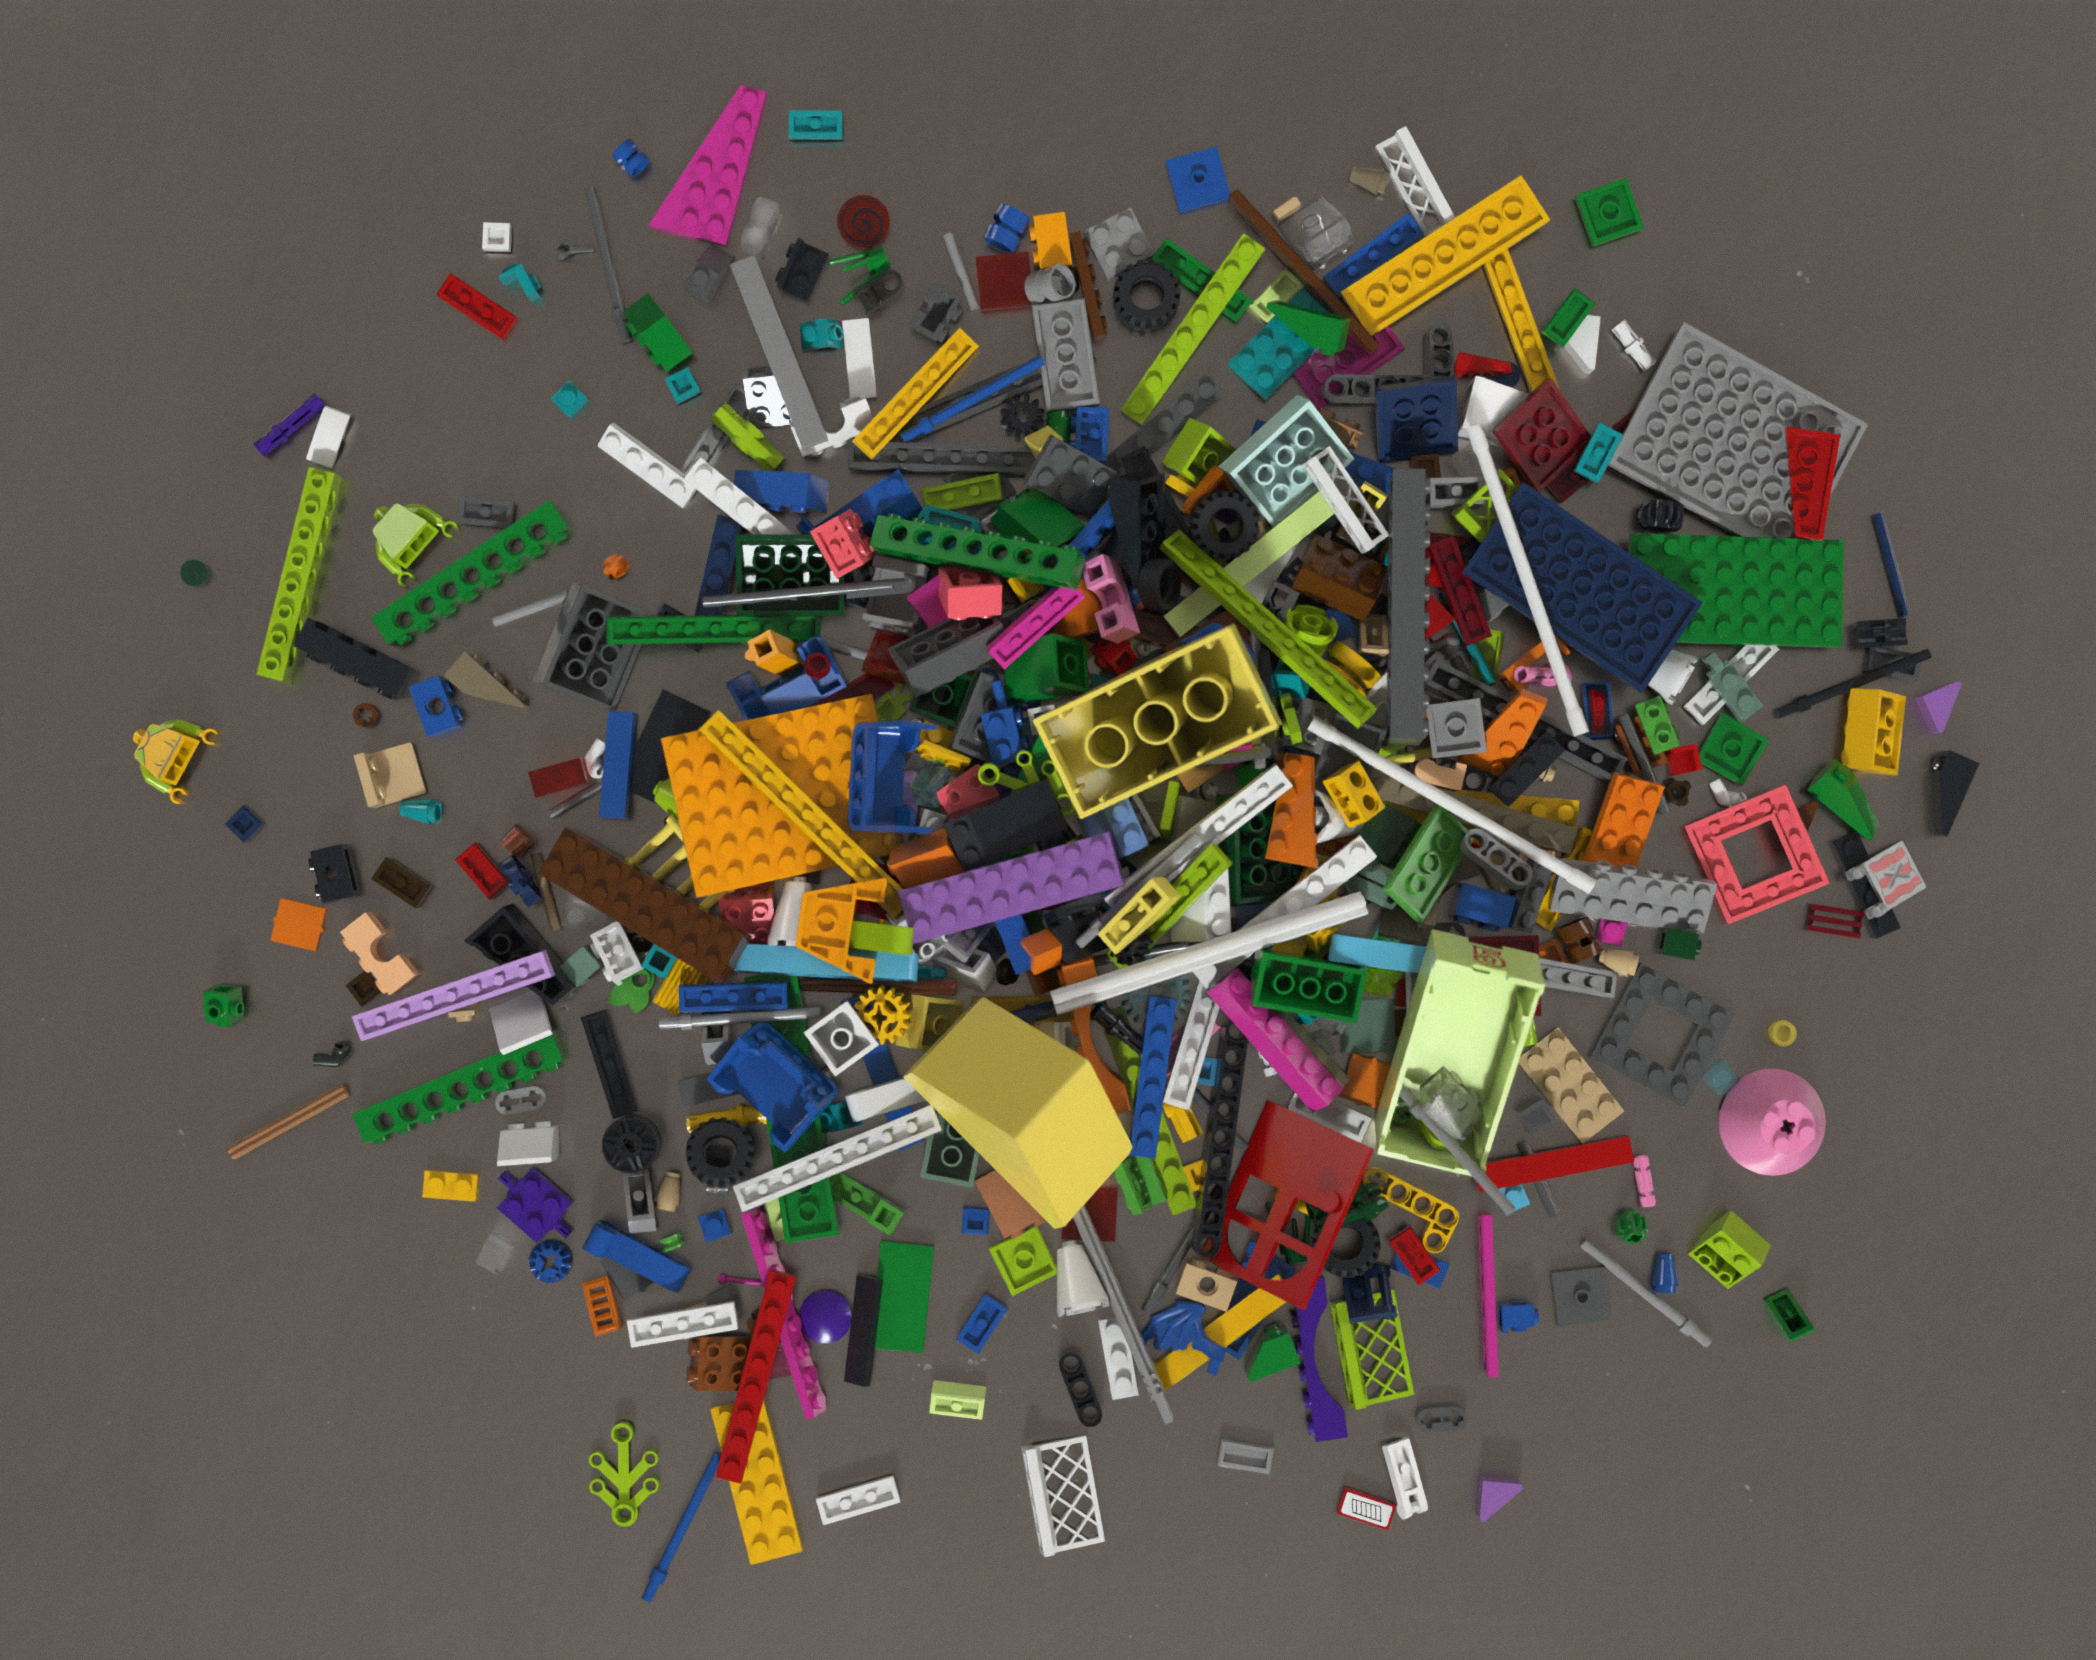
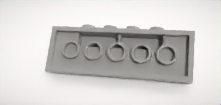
M1560 858V861L1579 869L1597 881L1591 892L1587 894L1556 874L1548 903L1550 911L1698 933L1705 932L1717 888L1715 880L1689 877L1682 872H1673V874L1663 873L1656 868L1640 870L1629 864H1622L1621 867L1613 866L1602 860H1596L1595 863Z

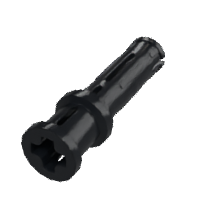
M1105 1000L1100 1001L1091 1011L1090 1020H1095L1106 1029L1105 1032L1108 1035L1117 1036L1141 1056L1143 1037L1125 1023L1123 1015H1117L1106 1006L1107 1002Z

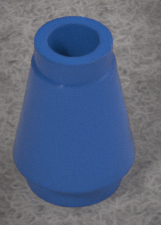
M1658 1254L1652 1286H1655L1656 1293H1677L1679 1281L1674 1255Z

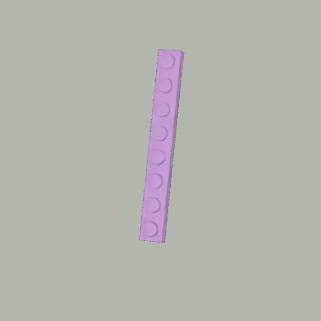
M543 950L352 1016L360 1040L364 1041L550 978L555 973L547 951Z

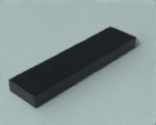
M608 1009L580 1017L612 1118L615 1119L639 1111Z
M857 1275L844 1382L862 1387H868L871 1384L883 1285L882 1279L866 1275Z

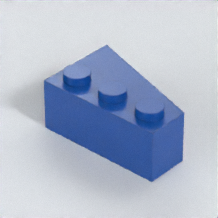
M735 470L734 485L762 508H766V511L782 512L783 509L795 513H827L830 483L827 480L810 473Z

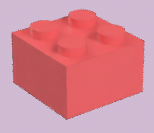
M949 566L939 567L938 596L948 618L954 620H965L967 617L988 619L994 615H1002V584L997 575Z

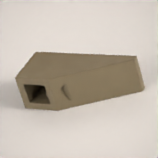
M464 651L443 675L464 694L523 709L529 707L524 702L526 697L515 687L511 691L504 684L507 680L496 670L491 673L484 667L487 662L476 652L471 655Z

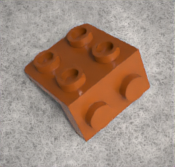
M702 1335L689 1339L688 1354L691 1355V1366H687L686 1380L689 1382V1385L696 1391H738L751 1338L747 1336Z

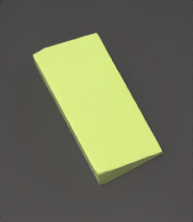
M935 1380L932 1385L929 1413L982 1420L986 1387Z

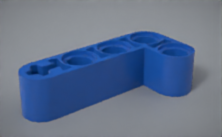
M598 1220L594 1224L582 1247L585 1251L598 1258L608 1257L651 1281L679 1293L691 1270L689 1265L667 1253H663L660 1249L639 1238V1242L635 1240L637 1237L604 1220Z

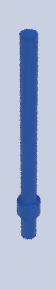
M1040 355L934 415L930 417L926 415L917 420L918 423L900 433L902 439L906 443L923 432L927 434L933 431L934 426L1045 365Z
M713 1453L657 1567H653L649 1575L650 1581L641 1597L643 1600L651 1602L659 1585L664 1583L668 1575L666 1571L717 1471L721 1454Z

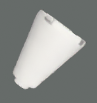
M1671 650L1648 686L1660 695L1663 700L1672 705L1676 700L1672 695L1676 697L1677 693H1681L1695 668L1690 665L1691 662L1695 664L1699 658Z
M1316 790L1314 793V807H1316L1317 818L1314 819L1317 843L1359 834L1364 830L1366 822L1348 828L1331 796Z
M790 877V881L784 882L767 939V945L795 946L803 892L813 891L812 884L806 883V877Z
M1077 1240L1061 1243L1062 1248L1057 1250L1058 1317H1062L1065 1311L1066 1315L1070 1316L1096 1310V1306L1102 1305L1103 1308L1109 1306V1298L1084 1245L1078 1244Z

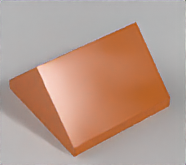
M1081 579L1078 589L1085 598L1052 626L1054 634L1076 639L1100 632L1095 613L1102 610V604L1098 596L1093 591L1087 589L1085 579ZM1048 590L1043 591V595H1045L1048 592Z

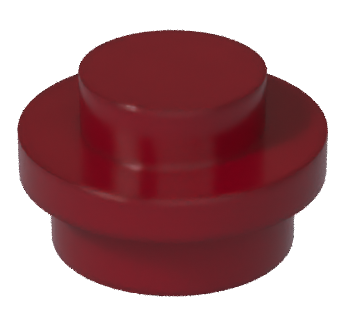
M812 653L804 661V671L812 679H823L830 672V660L822 653Z

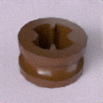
M361 703L353 711L355 723L362 727H372L377 724L380 718L378 708L372 704ZM365 708L367 711L372 712V717H368L370 719L369 722L360 718V713H364L362 710Z

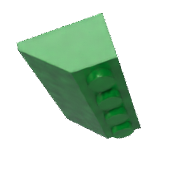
M1263 948L1255 951L1251 971V1005L1357 1024L1368 971L1360 965L1333 962L1326 959Z

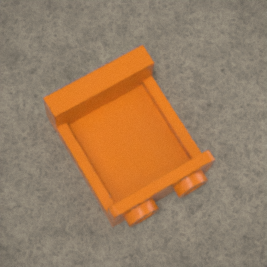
M1554 634L1562 658L1570 654V651L1567 649L1569 645ZM1541 639L1498 673V681L1511 697L1515 696L1521 689L1525 690L1529 687L1526 683L1521 684L1517 682L1514 673L1519 666L1528 667L1545 653Z

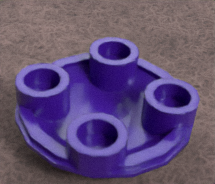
M821 1290L813 1292L804 1300L799 1310V1317L802 1323L801 1329L809 1339L817 1343L829 1344L838 1341L847 1333L851 1325L852 1313L849 1302L833 1291Z

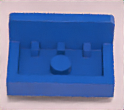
M1015 703L1005 708L980 714L993 764L998 766L1016 762V755L1020 750H1031L1029 738L1027 735H1023L1021 725H1024L1021 709L1017 710ZM1021 754L1019 760H1025L1028 755Z

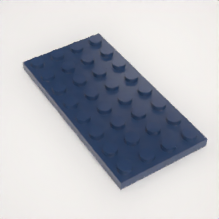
M1522 482L1508 502L1553 633L1590 660L1638 692L1643 693L1703 602ZM1498 518L1461 573L1534 621Z

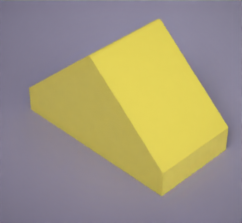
M1234 623L1154 657L1033 720L1080 819L1268 733L1282 724Z
M985 997L974 1001L903 1076L1054 1229L1066 1226L1130 1154L1133 1147L1091 1063L1081 1055Z

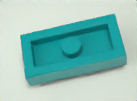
M789 110V139L843 140L842 110Z
M1598 423L1573 472L1596 484L1599 483L1623 434L1602 423Z

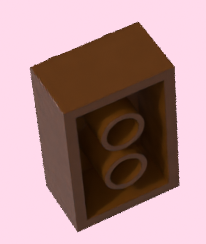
M1315 533L1303 555L1291 589L1364 622L1377 599L1388 566Z

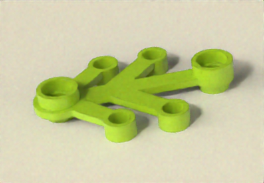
M1020 750L1016 755V762L1022 766L1029 783L1000 772L999 768L993 763L983 764L978 771L980 782L987 786L999 783L1015 790L1040 781L1032 764V754L1028 750ZM1027 754L1030 759L1028 762L1022 763L1019 760V756ZM1051 759L1045 760L1042 763L1041 771L1045 776H1048L1058 804L1063 798L1070 801L1068 807L1060 806L1064 817L1071 816L1076 812L1075 806L1067 790L1062 785L1056 767L1051 773L1044 770L1046 764L1054 765ZM992 769L994 776L987 778L984 775V771Z
M626 1421L618 1422L611 1431L612 1440L618 1444V1472L606 1461V1456L602 1451H594L589 1456L590 1466L600 1470L619 1489V1499L606 1488V1481L601 1477H596L591 1481L589 1490L592 1494L598 1495L612 1508V1519L621 1527L630 1526L638 1518L637 1507L660 1487L659 1479L655 1476H649L643 1482V1488L630 1499V1487L649 1467L657 1464L659 1453L654 1449L647 1450L643 1454L642 1460L630 1472L629 1441L634 1435V1429ZM619 1428H626L628 1430V1435L621 1436L619 1434ZM653 1454L655 1461L648 1462L646 1455ZM594 1455H599L602 1458L600 1464H596L593 1461ZM650 1480L654 1481L656 1488L649 1489L647 1482ZM600 1482L602 1490H595L593 1484ZM627 1508L630 1511V1515L624 1517L621 1514V1509Z

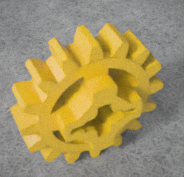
M881 985L878 991L871 987L868 990V994L863 993L859 997L861 1001H857L854 1005L859 1010L856 1012L874 1038L879 1039L881 1045L886 1043L887 1038L891 1043L897 1040V1036L901 1038L905 1034L904 1029H908L911 1025L906 1019L912 1016V1012L906 1011L910 1003H903L901 1001L904 994L901 993L896 996L894 994V987L886 992L884 985ZM876 999L874 1007L867 1009L869 1002ZM898 1021L896 1028L889 1031L891 1023Z

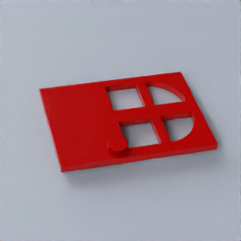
M1267 1100L1248 1143L1249 1147L1245 1150L1228 1189L1220 1251L1212 1258L1199 1257L1295 1307L1305 1310L1374 1149ZM1250 1175L1280 1189L1266 1223L1235 1209ZM1298 1198L1329 1213L1315 1247L1284 1233ZM1231 1219L1260 1233L1247 1267H1244L1236 1259L1230 1248L1228 1228ZM1207 1238L1202 1249L1203 1252L1210 1250L1212 1246L1210 1238ZM1279 1243L1310 1258L1306 1266L1291 1278L1284 1280L1265 1278Z

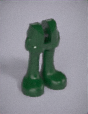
M1378 1183L1359 1184L1351 1202V1205H1354V1207L1348 1209L1342 1226L1359 1219L1370 1221L1377 1218L1379 1213L1389 1207L1386 1198L1378 1196L1381 1193ZM1305 1202L1310 1219L1313 1223L1317 1222V1230L1320 1236L1327 1220L1325 1216L1328 1212Z

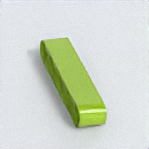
M853 920L849 947L911 955L914 928Z

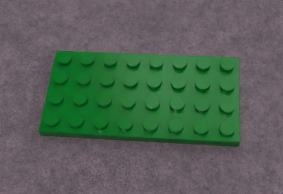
M1629 534L1628 553L1703 602L1676 643L1842 647L1844 540L1823 539V541L1797 538Z

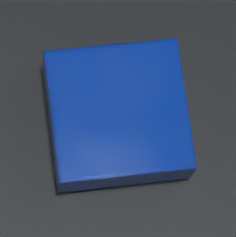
M963 1206L962 1234L988 1235L989 1208Z

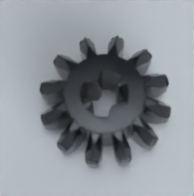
M1015 394L1016 403L1014 404L1011 400L1007 399L1005 404L1009 409L1002 408L1000 410V414L1007 416L1000 420L1001 425L1010 424L1006 428V433L1010 434L1015 429V439L1020 438L1021 432H1025L1026 437L1030 435V429L1033 432L1040 430L1035 424L1044 425L1045 422L1043 418L1037 417L1045 413L1044 408L1035 409L1039 404V400L1035 399L1030 404L1029 394L1025 395L1024 401H1020L1019 394ZM1023 411L1025 415L1029 414L1030 417L1027 416V421L1022 422L1020 418H1015V416L1018 417V412Z
M1646 500L1641 504L1638 511L1639 526L1652 532H1676L1682 528V523L1684 522V506L1671 500Z
M1146 929L1118 954L1112 951L1109 956L1117 957V963H1126L1128 966L1145 961V955H1149L1152 952L1148 944L1154 941L1150 938L1147 939L1150 930Z

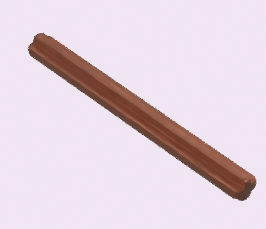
M804 976L801 980L802 990L808 992L868 993L871 987L878 991L881 985L885 986L886 992L894 987V994L954 996L957 992V982L955 980L917 979V982L873 980L872 984L861 979Z

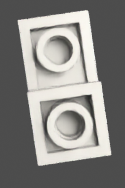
M326 405L324 406L307 454V460L329 468L334 467L351 414Z

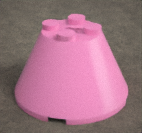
M1768 1068L1756 1070L1737 1080L1725 1094L1726 1097L1718 1115L1719 1134L1729 1155L1744 1168L1763 1175L1788 1174L1807 1164L1817 1153L1825 1135V1111L1815 1089L1800 1076L1781 1069Z

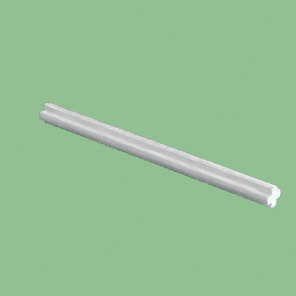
M1361 891L1050 991L1057 1015L1368 915L1366 902Z

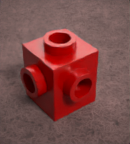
M1100 637L1090 648L1096 657L1094 659L1096 665L1103 671L1109 669L1117 676L1126 672L1138 659L1131 649V643L1128 639L1117 644Z

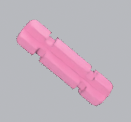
M1645 1154L1634 1156L1633 1164L1637 1169L1635 1176L1638 1192L1641 1193V1196H1639L1640 1205L1645 1208L1655 1206V1196L1652 1194L1654 1190L1651 1171L1647 1167L1650 1166L1648 1156Z

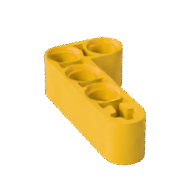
M1368 1166L1361 1179L1362 1184H1370L1371 1181L1368 1179V1176H1374L1377 1172V1177L1386 1182L1385 1187L1378 1184L1381 1191L1384 1189V1192H1381L1378 1196H1384L1386 1200L1427 1220L1420 1233V1241L1425 1249L1431 1253L1443 1251L1459 1221L1458 1211L1449 1203L1377 1166ZM1397 1184L1403 1185V1195L1399 1198L1392 1197L1391 1189ZM1426 1197L1428 1199L1427 1207L1423 1210H1417L1415 1208L1417 1198ZM1444 1209H1450L1452 1213L1451 1219L1447 1222H1440L1439 1213ZM1431 1233H1438L1440 1237L1439 1242L1435 1246L1427 1244V1237Z

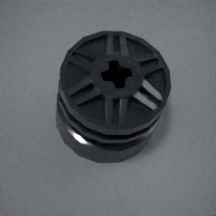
M629 1114L614 1121L606 1129L602 1138V1152L606 1162L615 1170L623 1173H637L646 1169L660 1157L664 1147V1135L660 1125L653 1118L644 1114ZM634 1139L637 1143L634 1149H627L625 1145L628 1143V1140Z

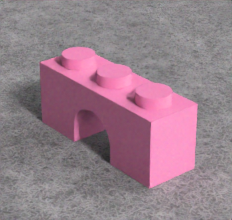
M1101 554L1085 562L1082 572L1087 589L1093 591L1102 604V610L1095 613L1101 638L1118 644L1139 634L1140 631L1119 560Z

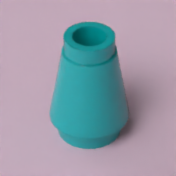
M434 798L403 800L400 804V815L431 825L433 822L438 823L440 821L442 804Z

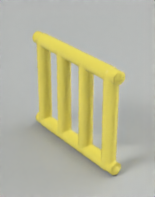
M670 815L666 820L667 824L633 857L629 856L625 860L642 869L639 865L673 832L683 842L679 820L674 815ZM684 845L652 876L662 881L687 857ZM691 875L675 890L686 895L693 888ZM736 889L708 895L700 905L709 910L726 893L730 894Z

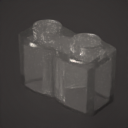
M760 196L753 204L750 214L751 222L747 224L741 237V245L746 254L755 255L756 258L762 260L768 255L772 246V234L776 232L781 222L782 214L777 202Z

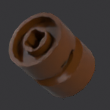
M1587 916L1556 929L1560 942L1567 945L1565 953L1570 964L1584 961L1603 951L1598 938L1591 935L1594 929Z

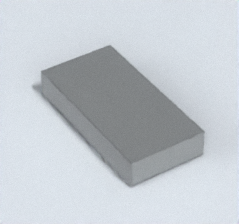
M1221 1438L1217 1466L1270 1474L1274 1446Z

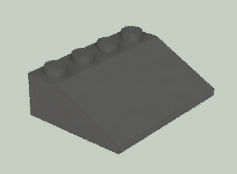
M573 582L533 681L614 712L642 644H606V617L653 616L654 614L583 584Z

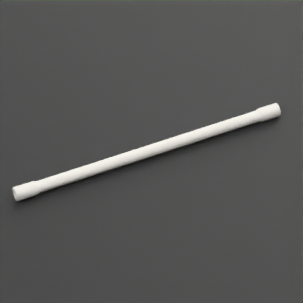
M1482 424L1474 425L1466 429L1472 449L1477 456L1562 697L1573 736H1578L1589 732V728L1576 699L1493 463Z
M1315 715L1307 730L1326 741L1336 744L1563 877L1567 882L1589 894L1597 881L1596 879L1577 868L1567 865L1340 732L1336 727Z

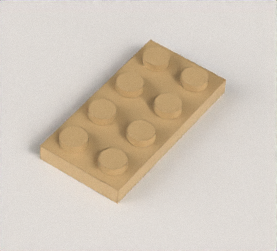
M1556 1026L1538 1040V1044L1532 1045L1520 1055L1519 1066L1581 1144H1584L1624 1112L1623 1108L1559 1027Z

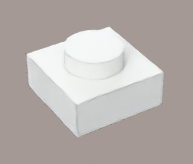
M483 222L482 249L484 251L511 252L512 225L510 223Z

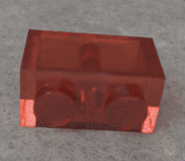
M580 757L528 772L535 798L539 799L592 784L584 758Z

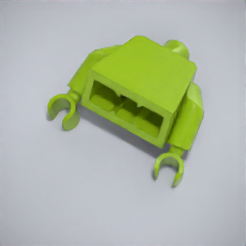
M397 503L390 510L386 506H381L374 513L375 519L379 521L373 528V534L377 538L375 541L377 557L392 574L396 573L398 575L399 585L408 587L403 581V576L407 574L413 581H416V576L410 571H404L402 567L405 569L409 567L439 532L437 527L442 529L443 534L447 538H453V536L445 532V529L449 525L454 526L456 529H458V526L452 521L445 522L442 520L443 516L425 505L408 504L403 507Z

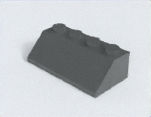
M995 615L988 619L967 617L965 620H954L948 618L888 648V651L906 685L915 697H918L994 659L985 647L1004 631V627Z

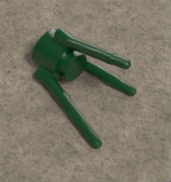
M1266 1202L1265 1206L1269 1215L1272 1207L1270 1202ZM1306 1214L1302 1242L1309 1245L1311 1219ZM1292 1218V1237L1302 1241V1238L1298 1237L1297 1220ZM1279 1243L1280 1255H1285L1287 1263L1307 1261L1306 1256Z

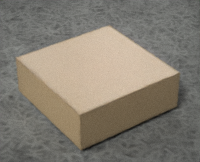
M1293 196L1274 209L1272 218L1276 224H1279L1299 210L1301 203L1298 198Z

